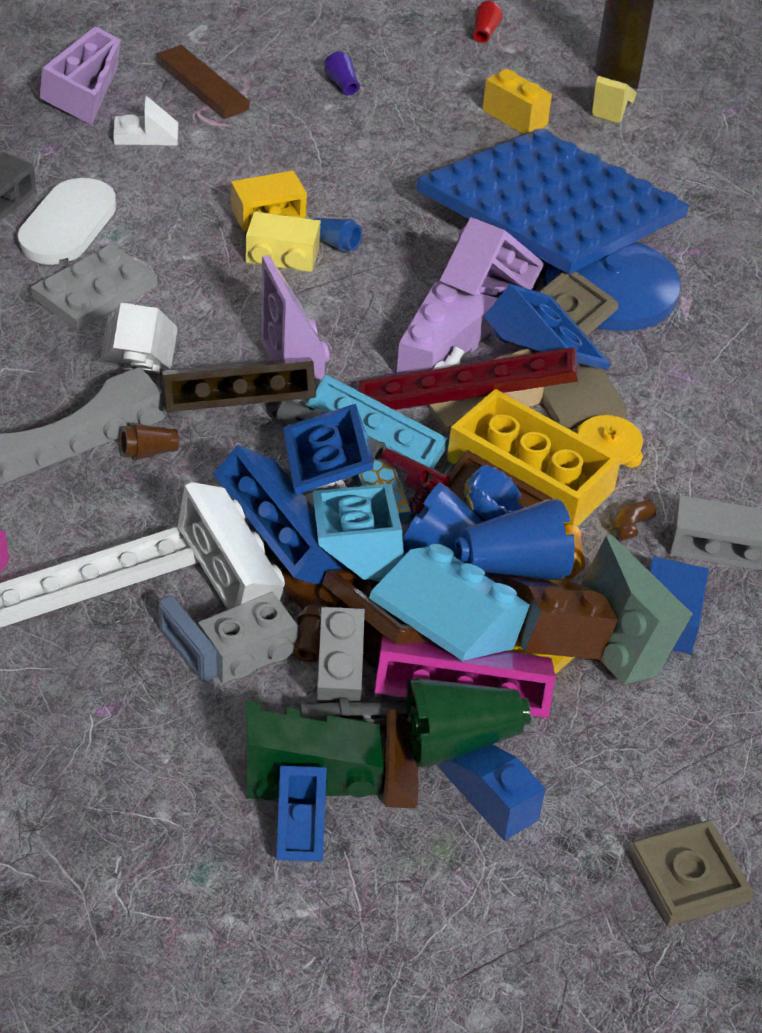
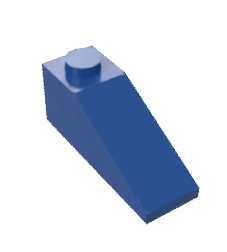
M490 745L437 765L504 841L539 820L546 788L517 757L503 749Z

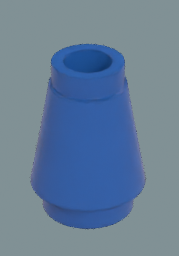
M319 217L314 219L320 220L321 241L343 252L354 251L360 245L362 228L353 219Z

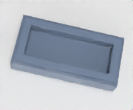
M172 595L160 600L158 607L161 632L201 681L203 680L205 683L217 677V649Z

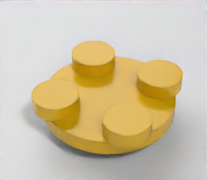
M599 415L587 419L577 427V434L621 457L620 465L623 464L626 467L633 468L641 464L643 437L640 430L630 421L612 415Z

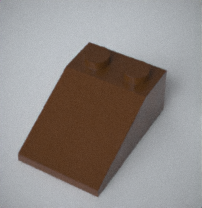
M490 573V580L513 588L517 592V597L530 604L518 635V640L525 653L601 660L604 649L618 621L604 594L566 579L554 581Z

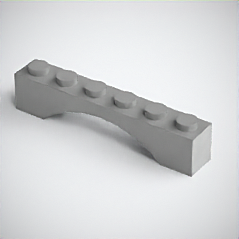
M141 367L107 379L101 390L89 403L75 413L55 423L32 430L0 433V485L121 437L122 427H130L131 423L150 426L164 420L163 392Z

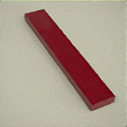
M575 347L360 381L358 391L393 410L488 396L495 389L502 393L578 382V357Z

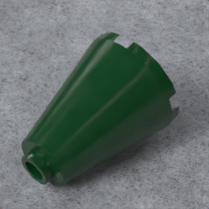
M421 678L407 681L406 710L407 715L411 714L412 729H409V737L416 766L419 768H429L523 734L524 725L531 722L529 701L527 697L521 698L517 689Z

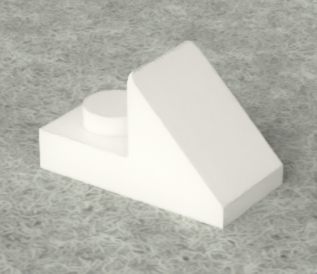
M146 96L145 116L131 114L115 116L114 145H178V122Z

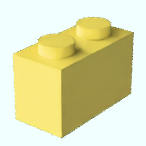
M254 211L246 234V263L262 265V256L269 255L277 267L312 272L320 245V220Z

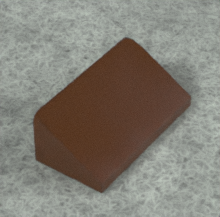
M390 708V711H387L383 804H385V807L417 808L418 767L413 757L409 737V729H412V727L400 712L394 708Z

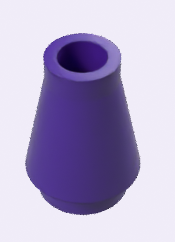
M341 51L330 54L324 63L325 74L342 89L345 95L355 94L359 90L360 84L357 80L351 57Z

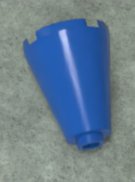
M439 483L423 503L425 507L419 516H415L403 538V551L407 554L411 549L429 547L431 544H440L451 549L454 553L453 556L456 557L455 539L460 537L461 531L464 528L484 521L448 486L446 487ZM485 572L484 576L489 578L490 573Z
M547 499L464 528L461 531L460 537L455 539L456 558L463 563L478 566L484 572L554 581L565 579L564 576H569L572 572L575 555L574 535H566L563 523L571 521L569 513L559 499Z

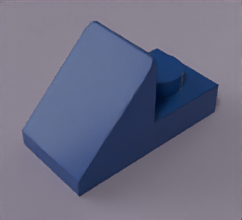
M280 766L276 860L323 862L326 767Z

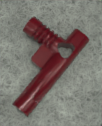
M387 448L381 455L383 463L408 474L404 485L416 492L409 504L411 511L415 513H421L424 506L423 503L434 487L439 483L447 487L450 483L449 476ZM432 473L433 479L428 481V476Z

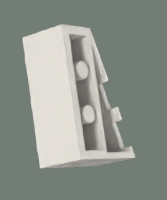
M120 303L115 308V312L112 311L111 316L107 317L100 359L128 363L132 366L141 367L146 373L159 374L160 368L171 370L178 327L158 308Z

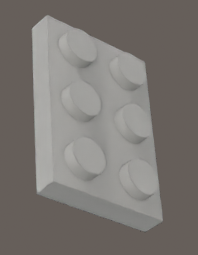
M110 244L31 286V292L34 300L78 331L114 311L120 303H128L156 287L157 275L113 244Z

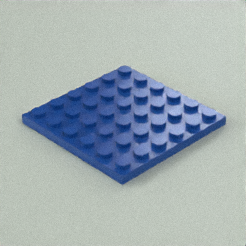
M535 129L528 134L516 137L501 145H496L481 153H476L474 156L457 161L442 169L435 170L418 178L416 186L417 191L468 219L472 217L505 230L535 256L568 274L686 217L689 204L679 200L675 194L663 192L653 187L651 182L638 179L628 174L625 169L602 161L598 155L582 151L574 143L563 141L553 136L546 129Z

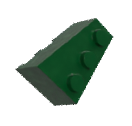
M246 700L245 758L247 799H278L280 766L326 767V796H353L360 798L368 795H381L384 767L379 724L326 715L324 721L300 717V710L286 708L284 714L260 710L258 702Z

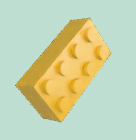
M497 389L493 390L451 426L447 461L455 465L464 452L469 450L553 499H559L566 507L571 520L563 522L564 525H574L576 527L614 492L621 457Z

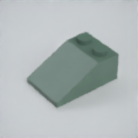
M606 535L580 585L604 594L618 618L600 661L625 685L658 676L693 613L613 535Z

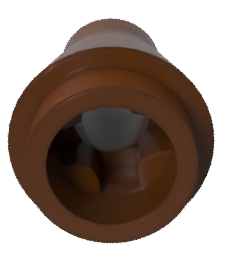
M131 423L130 427H122L121 429L123 457H132L133 461L166 452L178 451L179 435L177 429H166L138 423Z

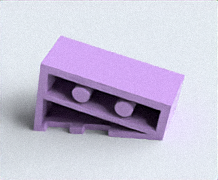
M96 26L42 68L40 99L92 125L117 71L121 39Z
M470 217L467 225L459 234L458 244L440 281L472 295H480V293L497 295L498 292H504L509 284L532 290L544 262L505 230Z
M435 281L399 342L396 375L432 370L438 362L445 361L447 356L451 355L454 346L462 349L465 353L467 351L470 353L475 351L482 339L487 335L490 337L494 335L491 331L493 329L492 325L484 316L498 298L481 293L480 295H472L446 283Z

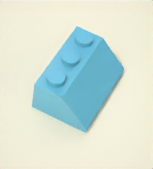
M392 484L313 491L319 546L362 579H372L380 582L404 557L402 528Z
M431 544L429 547L411 549L370 593L369 599L412 626L415 630L461 661L512 650L530 604L516 596L517 592L513 588L490 580L484 576L485 572L481 568L463 563L453 556L454 553L451 549L440 544Z

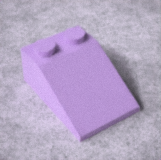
M269 255L262 256L261 342L271 361L310 357L314 362L315 380L321 379L325 375V363L329 362L328 346L325 341H320L315 321L308 318L301 303Z

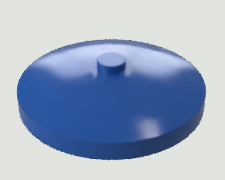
M637 241L576 271L618 302L619 309L597 327L599 329L630 331L653 326L667 318L676 307L678 301L680 278L673 264L660 252ZM548 262L545 270L544 287L563 272Z

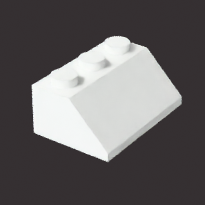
M194 482L186 484L184 486L178 527L227 610L272 591L280 601L285 585L283 575L278 566L275 564L271 565L264 554L265 549L260 536L256 532H251L245 523V515L239 502L231 500L225 488Z

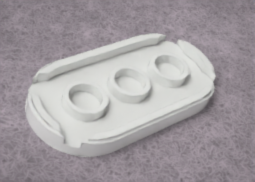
M91 178L70 179L55 186L19 229V246L23 254L29 260L45 265L60 264V259L68 258V261H72L78 258L116 210L114 190L108 184Z

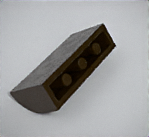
M654 0L605 1L595 62V72L598 76L625 83L631 88L638 89Z
M310 357L160 371V390L163 392V406L166 412L316 398L314 362Z

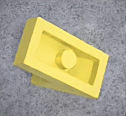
M598 76L595 85L592 113L596 117L620 123L627 102L633 104L637 92L625 83Z

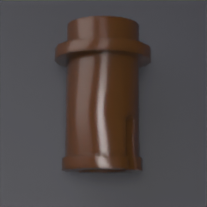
M315 605L305 606L302 612L297 615V623L300 627L294 655L302 661L314 662L319 659L322 607Z

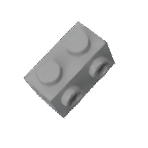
M273 591L198 622L200 630L217 649V677L222 684L235 678L245 677L254 670L272 662L286 659L294 653L297 643L298 625Z

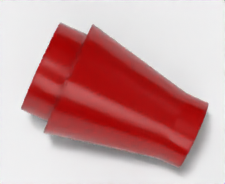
M485 1L475 10L473 37L479 43L488 42L490 36L503 19L501 8L497 3Z

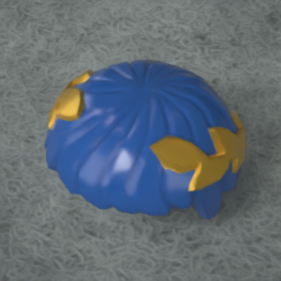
M483 465L465 483L464 497L467 505L485 521L524 508L522 504H518L522 494L513 483L512 478L507 477L504 472L499 471L496 467Z

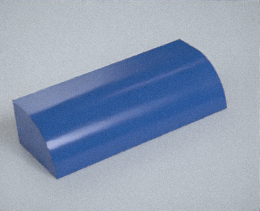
M237 445L213 475L222 487L225 488L230 497L239 502L244 515L292 576L308 583L321 584L323 583L326 571L349 570L347 566L319 546L315 509L302 493L296 495L293 481L279 464L272 459Z

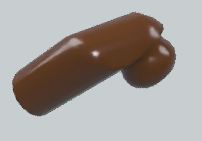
M647 499L626 505L617 511L612 527L617 530L619 540L624 541L636 537L639 531L635 523L656 516L654 503L652 500Z

